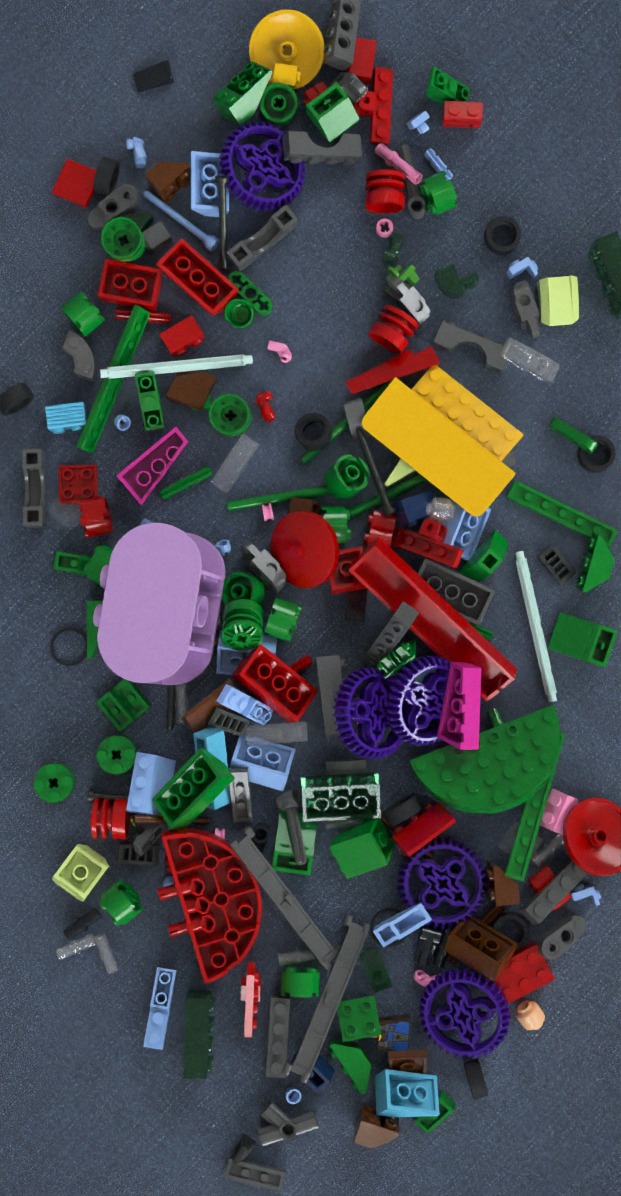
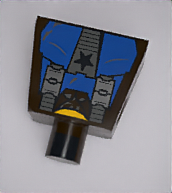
M409 1014L379 1017L382 1035L366 1039H377L376 1046L381 1051L408 1050Z

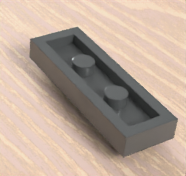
M248 768L229 769L235 778L229 784L233 822H253Z
M229 1156L224 1178L281 1192L286 1170L243 1160L235 1165L232 1161L233 1157Z

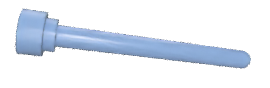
M144 191L143 195L146 199L202 240L207 250L213 252L220 242L217 237L205 234L150 191Z

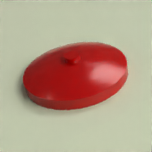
M297 511L284 516L275 526L270 541V553L284 570L286 582L298 588H312L323 584L333 575L339 560V544L335 531L325 518L315 512Z
M589 798L577 803L568 812L563 825V841L566 851L572 861L586 873L594 876H609L621 871V808L604 798Z

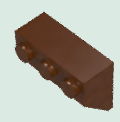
M230 679L183 715L181 720L192 734L208 728L209 725L206 722L215 706L232 710L216 701L226 684L235 687Z
M466 915V923L461 921L449 934L444 951L494 982L504 971L518 943L473 916L470 919Z

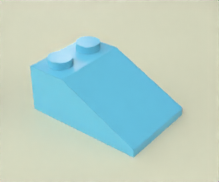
M385 1069L375 1075L376 1115L387 1117L440 1115L436 1075Z

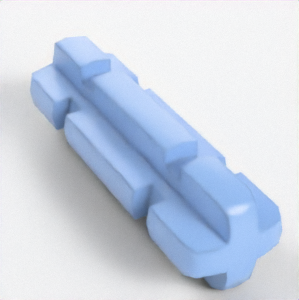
M432 148L428 149L424 153L426 160L430 161V165L437 173L445 171L447 174L444 176L445 179L451 180L453 178L451 171L446 169L447 166L439 156L435 155L436 153Z

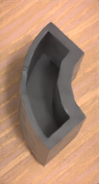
M69 330L63 349L74 359V373L77 377L95 383L97 379L95 356L85 340Z

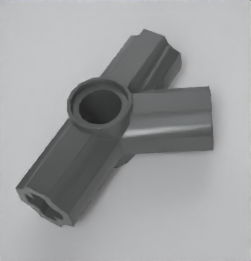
M272 1101L261 1113V1116L270 1125L258 1128L262 1145L266 1146L284 1139L290 1140L296 1135L317 1129L319 1124L314 1110L289 1117ZM289 1124L294 1130L287 1132L284 1130V1125Z

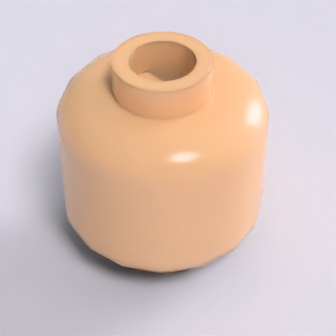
M523 1001L518 1005L516 1011V1018L526 1030H538L542 1027L545 1015L536 1002Z

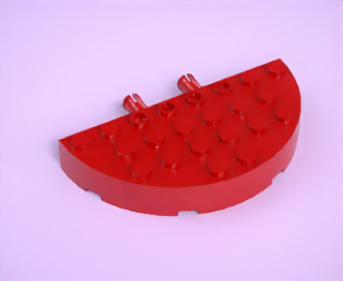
M192 828L161 831L175 882L172 885L157 888L160 901L173 896L179 897L185 915V921L168 925L170 936L173 937L186 932L190 933L204 983L208 984L226 975L229 970L245 958L257 938L261 921L262 900L260 889L256 879L233 851L229 842L220 836Z

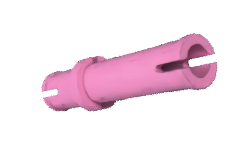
M383 143L377 145L375 153L383 158L388 166H392L397 171L405 174V177L413 184L420 183L423 178L421 173L401 159L396 151L390 150Z

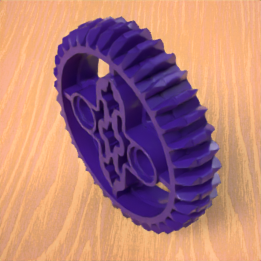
M253 121L252 124L248 122L244 126L240 125L238 129H234L228 135L227 140L223 143L224 146L221 148L222 153L219 155V159L222 160L218 165L222 167L219 174L229 177V182L226 184V188H231L229 195L234 193L236 195L235 200L240 198L242 200L241 205L248 203L247 207L251 208L254 206L255 211H258L260 208L262 212H265L267 209L271 212L274 208L279 210L287 205V203L290 204L302 190L300 186L304 185L302 179L306 176L303 173L306 170V167L303 166L305 161L291 163L293 169L292 179L289 169L279 163L283 150L282 137L285 134L284 128L280 131L278 130V124L271 127V122L265 125L264 121H260L259 124ZM249 135H262L271 138L264 141L259 149L252 144H243L241 146L237 144ZM268 148L272 149L274 154L270 153ZM232 153H234L236 163L247 171L243 178V186L234 174ZM251 179L255 180L257 185H254ZM266 184L274 189L287 188L285 193L272 199L253 195L260 193Z
M426 655V657H419V659H414L413 663H407V668L401 667L402 673H397V679H392L394 684L389 686L391 692L386 694L389 697V700L385 701L389 705L385 709L388 712L386 717L390 720L388 723L392 726L391 729L402 740L420 746L434 745L435 741L440 742V739L437 738L439 722L426 731L416 732L418 729L426 728L432 718L440 720L451 661L438 656ZM437 668L435 673H428L422 683L413 681L422 672ZM403 698L407 703H409V706L404 714V719L407 722L406 725L404 723L402 716Z
M377 667L360 668L347 675V678L342 680L343 684L338 686L340 691L335 692L338 698L334 699L336 706L332 707L335 709V714L332 716L336 717V721L333 724L338 726L336 732H340L338 738L344 739L342 744L347 746V750L352 751V754L366 759L384 758L386 755L396 751L397 747L401 746V741H403L391 729L387 739L377 746V743L384 736L385 727H391L388 723L390 720L386 717L388 712L385 710L389 705L385 701L387 692H391L389 686L394 684L392 679H397V677L391 675L385 679L384 670L380 671ZM368 679L365 686L361 688L360 699L351 700L357 686L362 681ZM403 698L402 716L404 723L406 725L407 722L404 719V714L406 709L408 708L407 705L409 703H407ZM351 721L358 723V736L352 727Z
M440 837V843H437V839L434 838L432 839L433 844L428 842L427 846L422 847L414 855H411L409 861L407 859L402 860L407 865L406 867L399 866V869L404 871V873L397 874L399 878H403V880L397 881V885H403V887L398 888L397 891L399 893L404 892V894L399 896L400 900L407 899L403 903V907L416 905L409 890L410 872L413 865L416 864L417 876L425 883L418 897L419 903H422L425 909H435L443 900L454 907L465 905L463 910L454 915L434 916L429 914L432 918L433 928H437L438 923H440L441 929H444L445 923H448L449 928H452L451 922H455L457 926L460 919L466 923L464 918L466 915L472 919L473 916L470 913L472 910L474 913H478L475 906L482 907V903L478 900L486 899L481 892L486 893L488 891L482 887V885H488V881L482 880V878L487 877V873H481L486 868L484 865L478 866L482 863L481 858L474 860L478 856L476 852L470 855L472 852L471 847L464 850L466 843L463 842L459 847L458 839L454 841V844H451L452 838L448 837L447 843H444V837ZM436 849H449L461 854L460 857H449L441 866L432 859L419 860L425 853ZM465 860H468L471 864L476 878V888L471 901H468V890L459 882L466 872ZM453 863H458L460 866L459 870L455 873L451 872L450 866ZM422 866L427 868L431 866L430 869L433 875L431 873H425ZM435 869H437V870L440 871V872H444V871L446 870V872L448 873V875L453 878V882L455 883V885H456L457 887H454V886L451 884V883H452V882H451V879L448 877L447 874H445V873L439 874L437 871H435ZM428 878H430L434 882L433 884L437 891L431 887V883L428 880ZM437 878H438L439 880H440V879H441V880H444V879H445V882H446V884H447L448 887L443 886V885H441V886L439 887L440 884H439ZM452 891L460 892L462 899L455 898ZM428 893L435 895V899L432 902L425 901V896Z
M451 968L448 973L444 971L441 976L439 974L436 975L435 980L432 979L429 982L430 985H426L419 1002L421 1004L419 1007L421 1012L419 1019H422L421 1026H425L424 1033H430L428 1040L434 1039V1045L440 1044V1050L443 1048L447 1049V1054L450 1051L454 1052V1057L457 1054H461L462 1059L465 1058V1055H468L469 1059H471L474 1054L478 1059L481 1053L485 1056L488 1051L493 1052L494 1047L498 1048L500 1042L504 1041V1036L507 1035V1029L510 1027L509 1021L511 1016L508 1015L510 1014V1008L507 1007L509 1002L504 1000L506 997L505 993L499 994L501 987L495 988V981L490 983L487 977L485 979L482 977V974L476 975L475 970L468 973L467 968L463 972H461L460 968H457L456 972H454ZM463 983L472 984L482 989L490 998L478 997L472 999L468 987ZM450 984L451 986L447 990L449 1004L439 1007L435 1015L432 1016L431 1005L435 994L443 986ZM479 1007H484L487 1011H481ZM498 1011V1024L494 1033L488 1039L478 1042L483 1033L480 1023L491 1019L494 1012ZM442 1015L448 1016L450 1020L443 1018ZM457 1028L460 1038L464 1043L449 1038L440 1029L450 1030Z

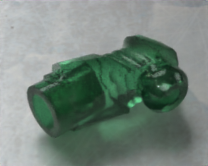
M392 233L388 252H382V261L392 264L399 260V251L404 243L402 234Z

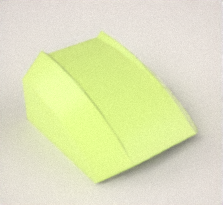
M572 275L547 277L538 281L537 289L541 323L548 326L575 323L579 319L577 277Z
M77 844L55 873L52 880L76 899L84 902L109 866L106 859L87 845Z

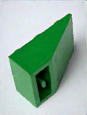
M252 61L245 65L237 76L231 78L224 88L218 90L211 100L224 118L239 126L243 125L255 114L272 71Z
M560 612L547 649L601 668H606L618 631Z
M280 810L272 868L274 871L311 876L318 815L298 812L307 862L303 865H297L286 811Z

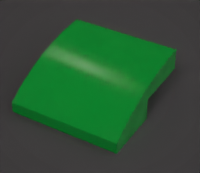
M123 679L96 702L119 732L152 707L136 685L126 679Z

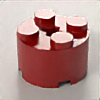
M106 496L78 501L79 510L83 512L80 515V522L82 527L86 526L84 527L86 538L113 532Z

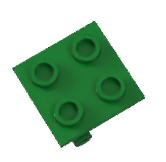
M414 638L410 642L402 643L392 651V654L389 653L378 661L377 667L380 671L384 670L385 679L390 675L393 676L398 673L405 664L413 662L416 657V639Z
M374 995L340 1002L337 1010L343 1042L382 1035Z

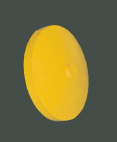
M279 10L264 17L255 27L249 44L250 61L272 71L268 85L273 84L275 63L298 66V71H301L302 74L301 81L296 84V88L291 87L295 90L309 84L321 70L325 56L323 53L325 43L320 29L307 15L295 10Z

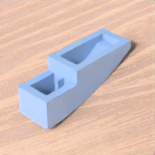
M419 903L374 927L373 932L384 948L393 941L400 940L431 921L432 918L422 903Z

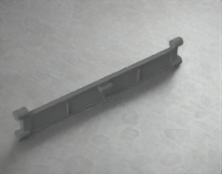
M250 826L246 827L243 830L246 835L238 842L236 839L232 840L229 845L320 965L326 971L332 968L330 962L338 955L341 946L338 945L333 948L252 842L251 838L255 836L254 831Z
M347 914L343 924L349 926V929L292 1066L285 1063L281 1072L288 1076L290 1071L301 1075L299 1081L306 1084L371 927L370 924L365 922L363 926L353 923V917Z

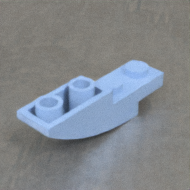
M228 684L225 685L216 700L220 704L264 726L270 720L273 712L263 702Z
M157 967L143 1047L163 1050L176 970Z

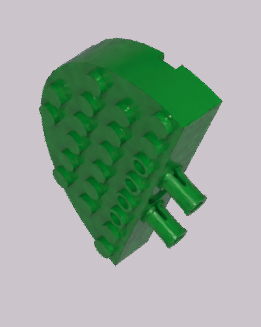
M551 705L507 723H503L498 708H494V712L492 710L487 712L493 728L479 733V749L460 750L450 744L409 760L410 766L420 784L434 798L451 808L474 814H493L517 807L529 800L544 786L556 764L560 744V725L555 706Z

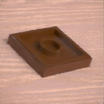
M200 370L177 372L166 394V398L202 411L217 381V377Z
M427 1049L388 1051L389 1070L427 1074Z

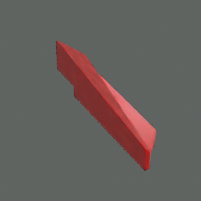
M431 346L416 354H413L410 349L348 380L345 384L351 394L391 381L395 377L400 378L435 366L441 362Z

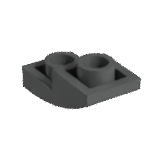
M359 398L343 403L352 441L358 440L356 430L360 428L363 430L365 437L371 436L362 426V419L366 414L362 399Z
M348 757L346 760L328 759L325 762L327 780H351L368 777L366 758Z

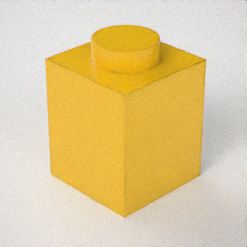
M275 63L273 83H283L296 88V84L301 81L302 72L298 71V66Z

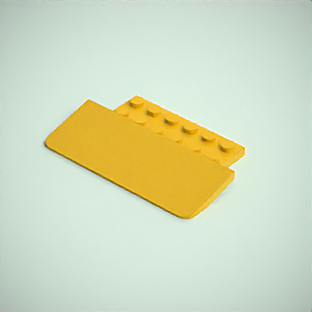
M437 365L430 367L412 389L395 377L362 419V426L368 433L472 516H481L516 474L502 461L524 434Z

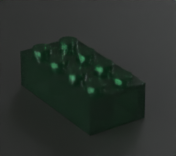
M616 231L596 239L589 248L588 257L590 262L594 263L596 268L595 275L598 280H601L603 285V295L609 300V310L612 315H615L617 320L621 318V239Z
M378 772L301 776L303 822L381 818Z
M189 990L186 996L183 1078L207 1079L208 1073H212L214 1056L210 1055V1053L213 1052L214 1036H211V1033H213L215 1016H211L215 1008V996H212V990Z

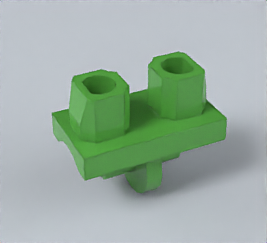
M412 264L407 266L400 274L399 272L403 269L400 265L395 269L391 266L387 268L389 273L386 277L387 281L392 276H395L399 280L402 279L413 286L420 279L414 272L416 268ZM388 286V287L385 289V292H386L387 294H388V292L390 291L391 287Z

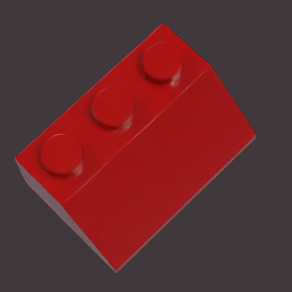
M432 801L423 807L425 811L419 815L416 813L408 819L409 823L405 826L401 824L393 830L394 834L390 837L403 855L410 857L456 822L440 802L433 803Z

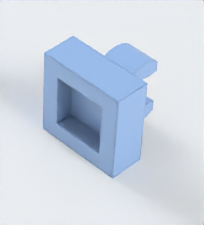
M423 111L409 120L406 125L409 130L416 128L420 134H424L429 130L428 125L424 121L430 117L426 111Z

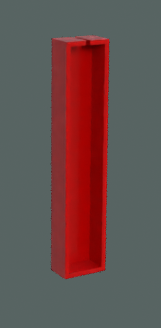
M380 537L352 561L348 571L389 610L395 613L404 601L419 612L410 629L439 657L451 662L471 663L481 668V697L487 702L500 692V688L504 689L515 680L517 668Z

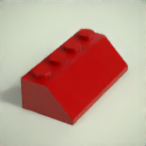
M182 238L156 263V266L212 316L224 311L227 303L237 298L239 289Z
M262 644L254 648L239 663L231 675L232 678L288 723L299 721L318 692L316 688Z

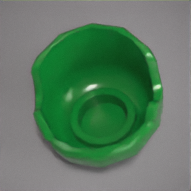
M233 299L224 308V317L233 327L245 328L254 319V309L244 299Z

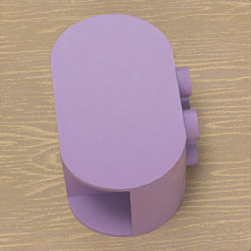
M147 523L137 526L118 541L112 551L109 565H104L101 570L100 585L102 588H105L103 604L99 603L96 606L93 615V623L95 627H99L97 641L101 656L115 674L123 679L137 683L179 685L197 678L207 668L212 658L225 580L224 560L212 543L198 535L184 532L175 526L164 523Z

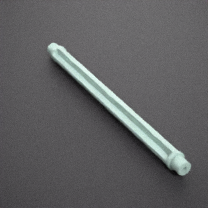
M241 354L115 366L100 369V377L113 379L133 377L137 373L154 371L155 374L237 367L252 364L253 358L252 355L245 356Z
M523 551L516 552L517 560L515 562L545 695H547L549 702L557 701V691L551 672L527 558H525Z

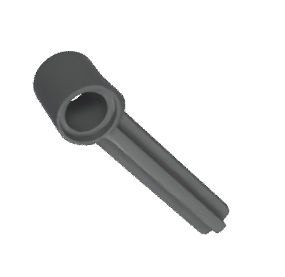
M401 145L398 147L400 158L413 167L409 146ZM405 177L409 196L407 199L409 214L414 219H421L426 213L424 198L419 193L418 184H413ZM415 205H420L422 207L418 211L412 209Z
M293 788L278 794L276 801L279 808L286 811L295 862L297 865L306 864L307 858L297 812L299 805L302 803V796L297 788Z

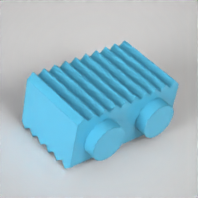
M84 402L45 406L47 428L53 434H62L68 429H72L74 432L83 431L87 422L86 405Z

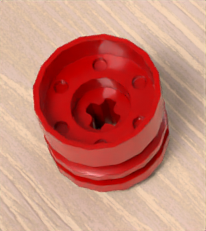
M388 169L368 172L365 177L367 182L365 189L369 192L365 194V209L379 214H391L404 210L405 195L402 191L405 189V174Z
M384 305L382 308L383 313L378 315L382 323L374 322L368 332V336L383 348L395 354H402L408 345V340L405 337H413V331H416L419 325L415 319L401 309L391 305Z
M94 798L90 813V827L93 839H98L100 832L102 833V838L106 839L109 830H112L113 839H127L130 822V812L126 810L128 798H115L113 807H110L108 798H104L103 806L101 798Z

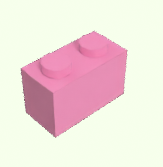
M552 788L544 808L540 826L563 835L565 818L570 809L577 804L578 799Z

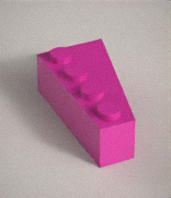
M175 427L116 475L141 506L188 444L187 439Z
M451 662L437 738L460 750L479 749L480 667L462 662Z

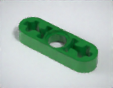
M234 271L230 273L228 280L231 283L234 282V277H241L240 282L244 285L242 289L238 283L234 284L239 289L238 295L248 301L259 315L268 316L273 309L271 300L242 272ZM246 290H255V297L247 298L245 296ZM258 298L262 304L268 303L267 311L265 309L260 310L261 306L256 302Z
M556 417L548 425L553 431L589 453H593L598 446L591 438Z

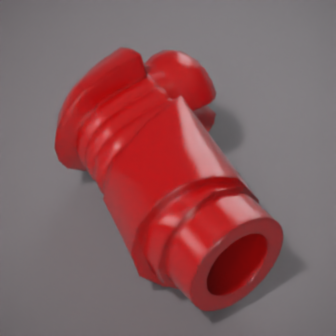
M269 390L261 391L255 398V402L258 403L261 418L266 423L276 419L275 413L268 402L273 398Z

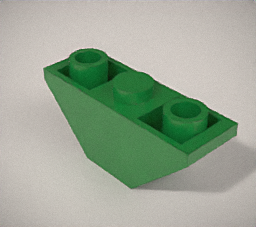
M431 67L426 92L427 97L441 104H444L445 101L468 102L470 88L438 68Z
M154 371L135 374L145 431L165 428L159 388Z
M494 530L459 573L478 582L490 576L503 561L509 542Z
M594 533L588 540L587 556H584L582 561L583 570L577 578V589L583 592H588L609 579L615 561L602 536Z
M336 1039L330 1040V1053L335 1059L338 1057L342 1063L340 1064L342 1071L345 1075L349 1074L352 1078L351 1084L356 1091L360 1090L362 1095H364L367 1091L371 1069L369 1057L360 1044L343 1042Z

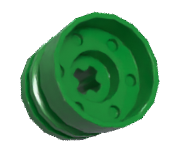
M125 217L113 218L102 229V246L116 261L134 262L145 251V236L138 225L131 219ZM126 238H127V240L129 241V243H128V244H124V246H123V244L121 243V241H122V240H126Z
M225 394L219 396L213 401L209 410L211 424L224 436H240L251 425V410L247 403L237 395ZM231 412L236 415V418H233L232 421L227 418V415H230Z
M237 599L226 604L223 609L222 640L226 646L237 651L252 650L259 646L263 636V610L261 606L249 599Z

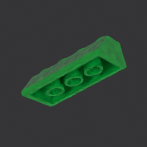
M200 748L151 800L171 830L186 829L235 778L225 763L206 749Z

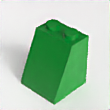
M375 814L335 836L329 847L331 855L336 858L339 864L340 871L348 879L388 865L396 845L379 814Z

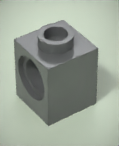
M161 221L143 232L146 240L145 248L147 251L151 249L153 254L173 242Z

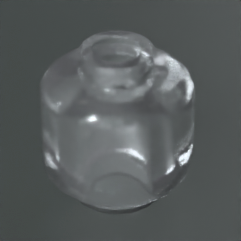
M434 497L431 503H427L426 514H429L431 520L438 521L439 523H448L450 519L453 520L455 504H452L450 499Z

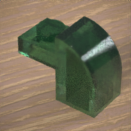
M454 264L436 270L434 274L439 290L445 296L454 299L462 298L464 294L463 289L465 291L471 290L476 287L479 281L477 272L458 278Z

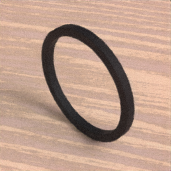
M64 628L58 631L52 638L50 645L53 658L64 666L80 664L87 657V637L85 634L75 628ZM75 631L84 638L86 651L79 661L64 663L56 657L54 642L62 632Z
M384 908L378 911L373 916L370 924V930L372 937L380 945L381 943L379 942V940L373 932V924L376 917L385 911H394L400 913V910L395 908ZM407 935L403 937L400 941L393 944H389L385 947H395L401 944L406 939Z

